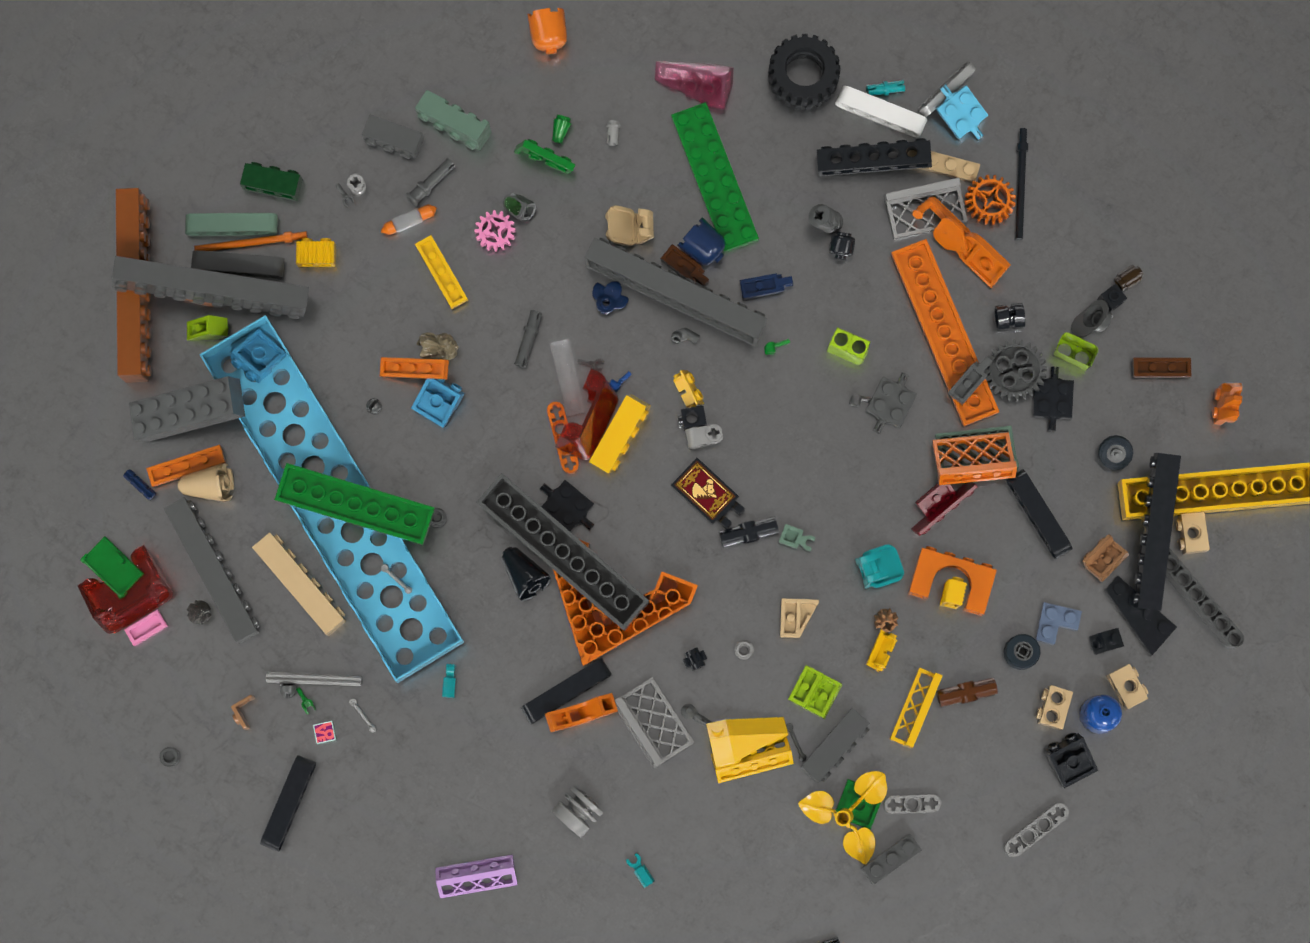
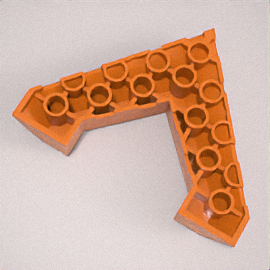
M580 540L588 548H590V543ZM553 570L583 666L691 604L698 587L696 584L661 572L655 589L643 594L650 601L649 604L624 631Z

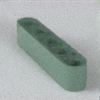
M274 213L186 214L185 234L189 236L277 235L278 215Z

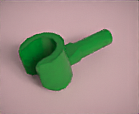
M790 340L768 342L764 347L765 354H775V347L790 343Z
M298 687L296 691L302 699L301 705L305 713L309 714L307 712L309 706H313L314 710H316L313 701L307 699L302 689Z

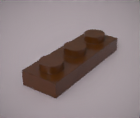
M1134 357L1132 359L1133 378L1192 377L1191 358Z

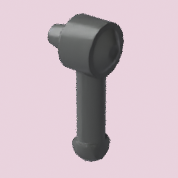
M685 704L681 709V714L684 718H693L705 727H707V723H712V721L696 712L692 704Z

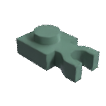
M785 524L779 543L794 549L801 545L803 549L810 552L812 547L807 546L806 541L811 540L814 542L815 537L803 536L804 530Z

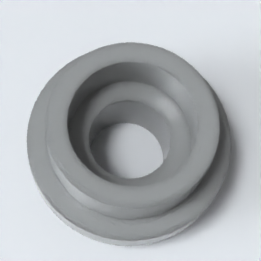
M747 640L739 641L734 649L735 655L742 660L749 659L753 655L754 647ZM741 647H746L748 652L746 654L741 653Z

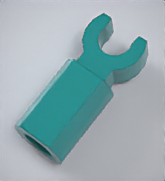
M455 664L446 665L442 697L455 698Z
M636 853L637 862L635 864H632L629 859L626 862L635 869L634 874L643 888H645L655 880L645 864L642 866L641 857Z

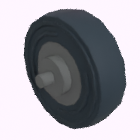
M1118 435L1109 436L1104 439L1098 451L1102 464L1113 470L1123 469L1128 466L1134 454L1129 440Z

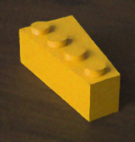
M632 394L626 395L589 462L607 473L616 471L621 463L619 461L622 454L625 455L630 447L629 442L632 437L635 438L640 429L638 427L648 416V410L651 405Z

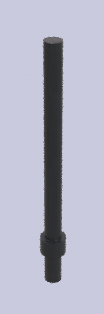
M1020 128L1019 143H1017L1019 158L1016 240L1023 239L1026 152H1028L1029 145L1027 143L1026 128Z

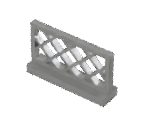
M960 178L883 195L893 238L929 232L937 227L936 224L931 222L935 215L934 212L929 220L924 216L921 218L927 222L923 229L913 226L916 220L915 217L911 223L901 218L906 209L911 212L914 211L908 207L912 200H918L923 203L924 201L921 198L927 197L926 199L931 196L941 199V203L944 201L952 206L951 212H953L954 208L961 212L962 220L960 221L963 224L968 223L960 188ZM949 192H957L958 199L955 204L945 199ZM900 204L904 207L900 216L892 212L891 205ZM899 220L908 225L905 233L897 234L896 225Z
M653 677L615 700L618 714L654 769L694 743ZM648 684H651L655 690L653 697L643 695L644 687ZM631 695L639 697L638 706H630L626 698ZM642 698L653 700L651 710L640 708ZM655 701L663 702L665 705L664 713L653 711ZM639 711L650 713L648 724L639 721ZM652 714L663 716L661 727L651 725ZM666 717L672 718L676 722L674 730L664 728ZM649 728L660 730L658 740L650 738L648 735ZM663 731L674 733L672 743L661 741ZM676 734L684 735L688 742L683 746L674 744ZM660 744L671 746L669 755L664 758L659 752Z

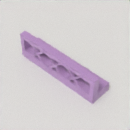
M513 855L435 868L436 884L440 898L518 885ZM503 875H512V879H501ZM485 878H489L492 880L490 883L486 884L481 882ZM468 881L473 883L469 887H465L462 885L464 882ZM451 885L453 888L443 891L442 886Z

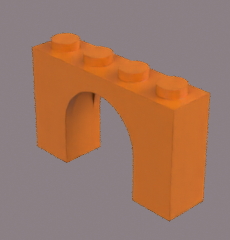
M930 546L921 548L908 594L927 599L935 574L944 568H956L965 574L969 582V592L963 611L983 616L997 570L992 569L993 566L987 563L976 564L970 558L963 557V560L955 558L956 555L950 552L939 553L936 548Z

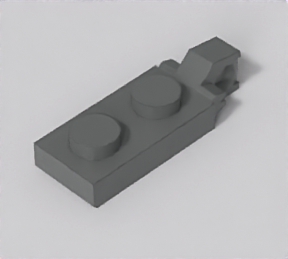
M986 357L980 364L977 361L972 364L949 390L948 394L963 405L989 374L987 368L992 363V360Z

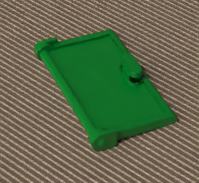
M106 536L88 554H85L80 559L82 563L87 565L118 595L119 599L124 598L128 593L127 591L144 575Z

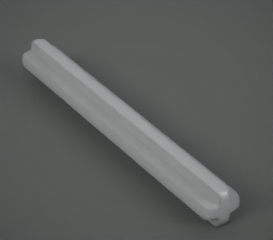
M267 672L266 682L361 686L362 676Z

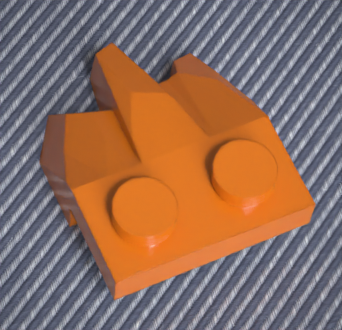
M1222 383L1216 388L1214 399L1217 400V403L1212 411V418H1215L1214 424L1234 423L1238 419L1239 406L1242 403V396H1240L1243 387L1242 383Z

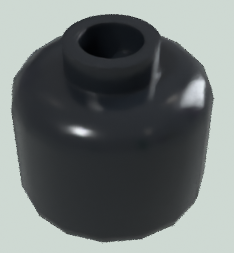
M837 232L831 236L829 251L831 254H835L836 259L846 260V256L853 255L855 238L851 237L852 234Z

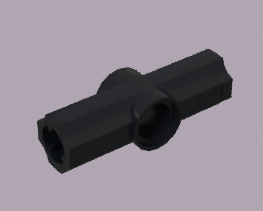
M775 517L756 522L748 521L739 524L737 527L719 531L723 548L739 543L755 542L762 537L779 533Z

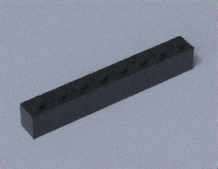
M1154 453V456L1150 458L1149 466L1152 468L1151 476H1148L1147 479L1149 495H1146L1144 503L1147 511L1142 518L1144 534L1140 535L1142 550L1137 557L1139 572L1135 574L1137 589L1136 592H1133L1132 603H1135L1134 607L1162 610L1181 462L1180 455Z

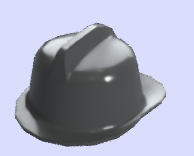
M1104 300L1094 301L1074 319L1071 325L1072 334L1081 338L1086 337L1093 331L1101 332L1107 329L1113 318L1112 313L1108 311V304Z

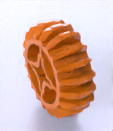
M987 174L985 180L980 176L978 177V182L973 180L972 186H968L967 190L969 193L965 194V198L968 200L965 201V205L969 206L967 212L973 211L971 218L978 217V223L983 219L984 225H987L988 221H990L993 226L996 220L998 223H1002V218L1007 220L1008 214H1012L1013 209L1011 207L1016 205L1012 200L1016 198V195L1011 194L1014 191L1013 188H1007L1010 184L1009 182L1002 183L1003 177L998 181L996 180V175H993L992 179H990V176ZM984 187H993L991 191L980 190ZM998 191L1003 194L1005 203L998 197ZM994 194L993 201L986 206L987 200ZM975 196L982 202V210L978 207ZM991 208H994L996 210L1000 209V211L996 213H987V211Z

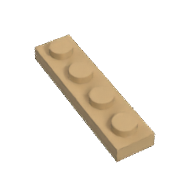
M910 150L907 155L914 157L917 155V152ZM931 151L932 167L917 168L951 178H960V180L972 183L973 180L976 181L980 164Z

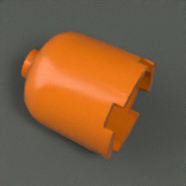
M550 8L533 11V15L527 14L534 47L540 51H546V54L557 53V49L562 48L567 42L564 9L557 8V11L551 12Z

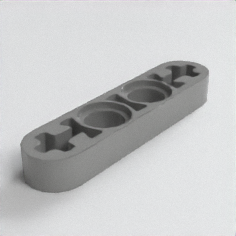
M970 61L963 64L918 108L920 114L924 117L930 115L946 99L940 88L946 84L953 93L976 70L975 66Z
M1057 803L1047 809L1005 843V853L1010 857L1021 855L1068 817L1069 810L1067 806ZM1056 807L1058 809L1063 808V817L1056 816L1054 818L1056 823H1053L1047 814L1050 813V816L1056 813ZM1043 818L1049 822V827L1046 830H1042L1038 824ZM1027 830L1034 834V839L1031 842H1027L1023 838V834ZM1017 837L1026 845L1024 848L1022 845H1019L1016 848L1017 853L1009 852V844L1015 845L1019 842L1016 839Z

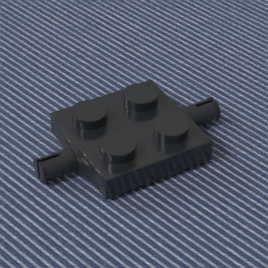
M1055 366L1051 367V378L1041 379L1044 385H1037L1040 391L1034 390L1033 417L1047 419L1048 431H1051L1052 428V432L1056 431V420L1072 419L1074 380L1058 378L1059 367L1055 369Z
M566 480L554 490L545 483L541 486L540 490L548 495L547 501L541 507L568 531L571 532L580 524H583L589 531L593 528L595 524L586 517L594 503Z

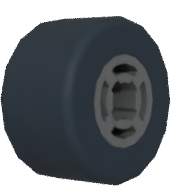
M1018 634L1012 637L1004 648V657L1007 663L1012 668L1018 670H1025L1034 666L1041 654L1037 640L1027 634Z

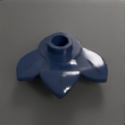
M612 281L606 287L598 282L594 285L592 296L597 301L596 307L600 313L609 314L614 309H622L627 305L629 298L621 295L622 286L620 282Z

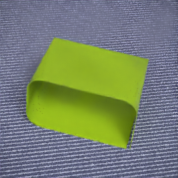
M837 327L827 347V352L860 365L866 358L870 341ZM838 333L848 337L846 345L839 346L835 343L834 338ZM855 341L865 344L866 348L863 353L858 354L853 351L852 344Z
M1066 332L1061 336L1053 356L1086 371L1092 366L1098 353V347ZM1061 344L1070 346L1071 353L1069 356L1058 351V347ZM1085 352L1089 358L1088 362L1083 364L1075 360L1077 353Z

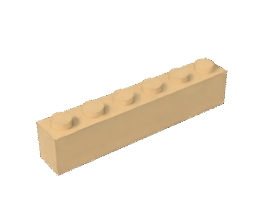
M269 532L252 548L323 632L330 636L346 622L343 618L346 614L339 606L335 608L331 604L333 599L327 592L322 593L319 587L321 585L314 577L312 579L306 574L309 572L302 563L298 565L294 560L296 558L295 554L289 548L286 550L282 546L284 541L277 534L274 536Z

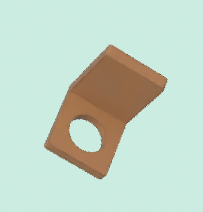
M249 695L231 706L234 712L232 715L237 725L241 724L244 730H248L250 727L239 708L255 699L253 695Z

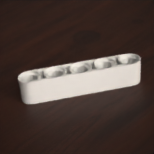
M842 86L835 105L839 108L916 138L921 137L927 122V118L918 113L849 86Z

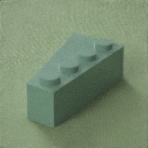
M426 90L415 107L418 114L417 117L424 122L430 121L439 131L445 130L454 140H462L469 149L480 151L492 133L489 121L483 119L481 122L475 114L469 112L467 115L460 106L456 104L450 106L446 99Z

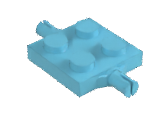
M946 84L941 87L940 90L946 96V99L936 110L957 139L971 131L977 140L983 137L984 134H982L977 126L988 114L967 85L954 93L950 91Z

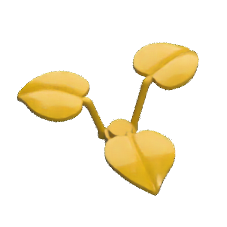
M880 771L867 772L856 780L854 790L861 797L849 809L843 808L839 812L832 809L834 800L825 791H815L798 803L803 813L816 823H828L833 813L838 825L853 829L854 831L848 832L845 835L843 846L851 857L863 864L868 863L873 856L876 840L869 828L863 827L857 830L855 826L851 825L850 822L854 817L852 811L863 799L869 804H878L884 800L887 794L886 775Z

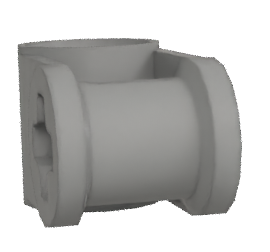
M716 424L685 430L689 449L716 444L723 438L722 429ZM711 430H715L716 433H720L717 434V438H713L711 435L709 436V434L712 433Z

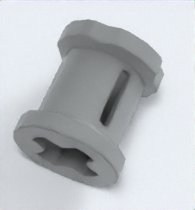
M352 174L348 178L347 185L354 195H361L366 191V183L362 176Z

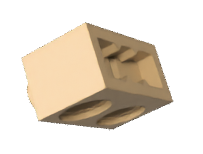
M1053 685L1048 686L1047 689L1044 688L1041 697L1044 702L1042 708L1039 707L1036 714L1037 724L1063 730L1073 692ZM1053 693L1060 695L1061 700L1059 703L1052 701L1051 696ZM1048 711H1052L1055 714L1053 722L1048 721L1046 718Z

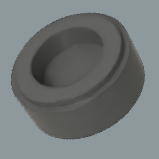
M172 747L164 748L159 756L160 762L167 767L177 765L180 761L179 751Z

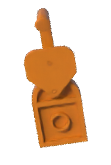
M936 197L926 199L912 212L913 217L916 219L923 218V213L930 208L941 219L933 231L936 241L947 250L957 251L960 259L992 288L1011 264L984 238L970 232L969 228Z

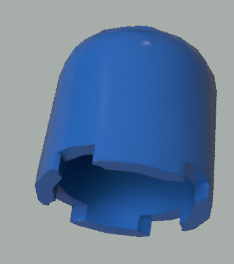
M1105 694L1092 696L1086 699L1079 713L1080 721L1084 728L1093 733H1107L1116 728L1121 722L1122 709L1118 701L1112 696Z

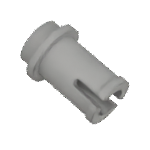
M608 121V124H606L608 128L606 144L618 145V133L621 125H619V121Z

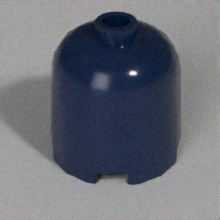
M702 217L699 220L701 224L694 225L684 236L683 240L685 242H680L677 246L696 262L707 266L714 261L718 263L724 256L722 252L726 242L723 236Z

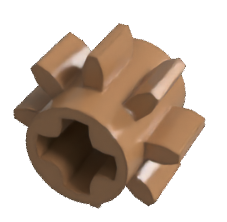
M890 608L880 609L877 615H874L876 629L880 628L884 632H890L894 630L895 626H898V616L896 612L892 613Z

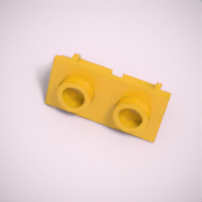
M680 370V373L673 376V381L678 391L686 390V393L681 395L686 408L704 404L702 400L703 395L694 384L695 378L691 372Z
M881 629L866 665L878 672L886 669L890 658L887 652L893 651L897 642V635L889 634Z

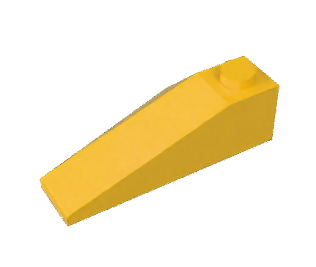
M784 717L725 719L706 724L716 769L735 765L747 755H753L757 753L758 749L770 746L788 736Z

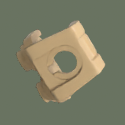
M615 205L611 206L606 212L605 217L608 221L606 237L609 241L620 245L633 246L654 238L652 211L638 209L636 214L630 208Z

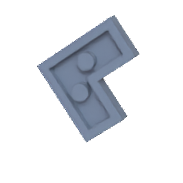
M1044 602L1035 639L1039 642L1055 645L1059 627L1078 630L1082 611Z

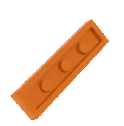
M381 357L380 376L447 380L449 360Z
M219 444L146 469L151 486L155 487L180 479L184 475L221 463L226 464L222 447Z

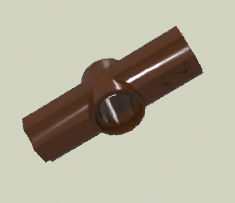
M994 678L977 682L969 681L957 684L955 687L937 690L940 707L956 703H968L976 701L978 698L998 694Z

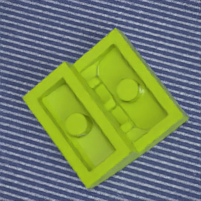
M806 665L788 700L825 719L842 687V683Z

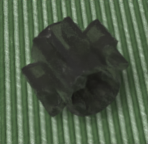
M195 600L187 608V611H189L187 617L195 624H203L210 619L212 615L209 613L211 608L207 602Z

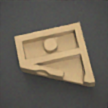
M781 598L780 638H800L819 600Z

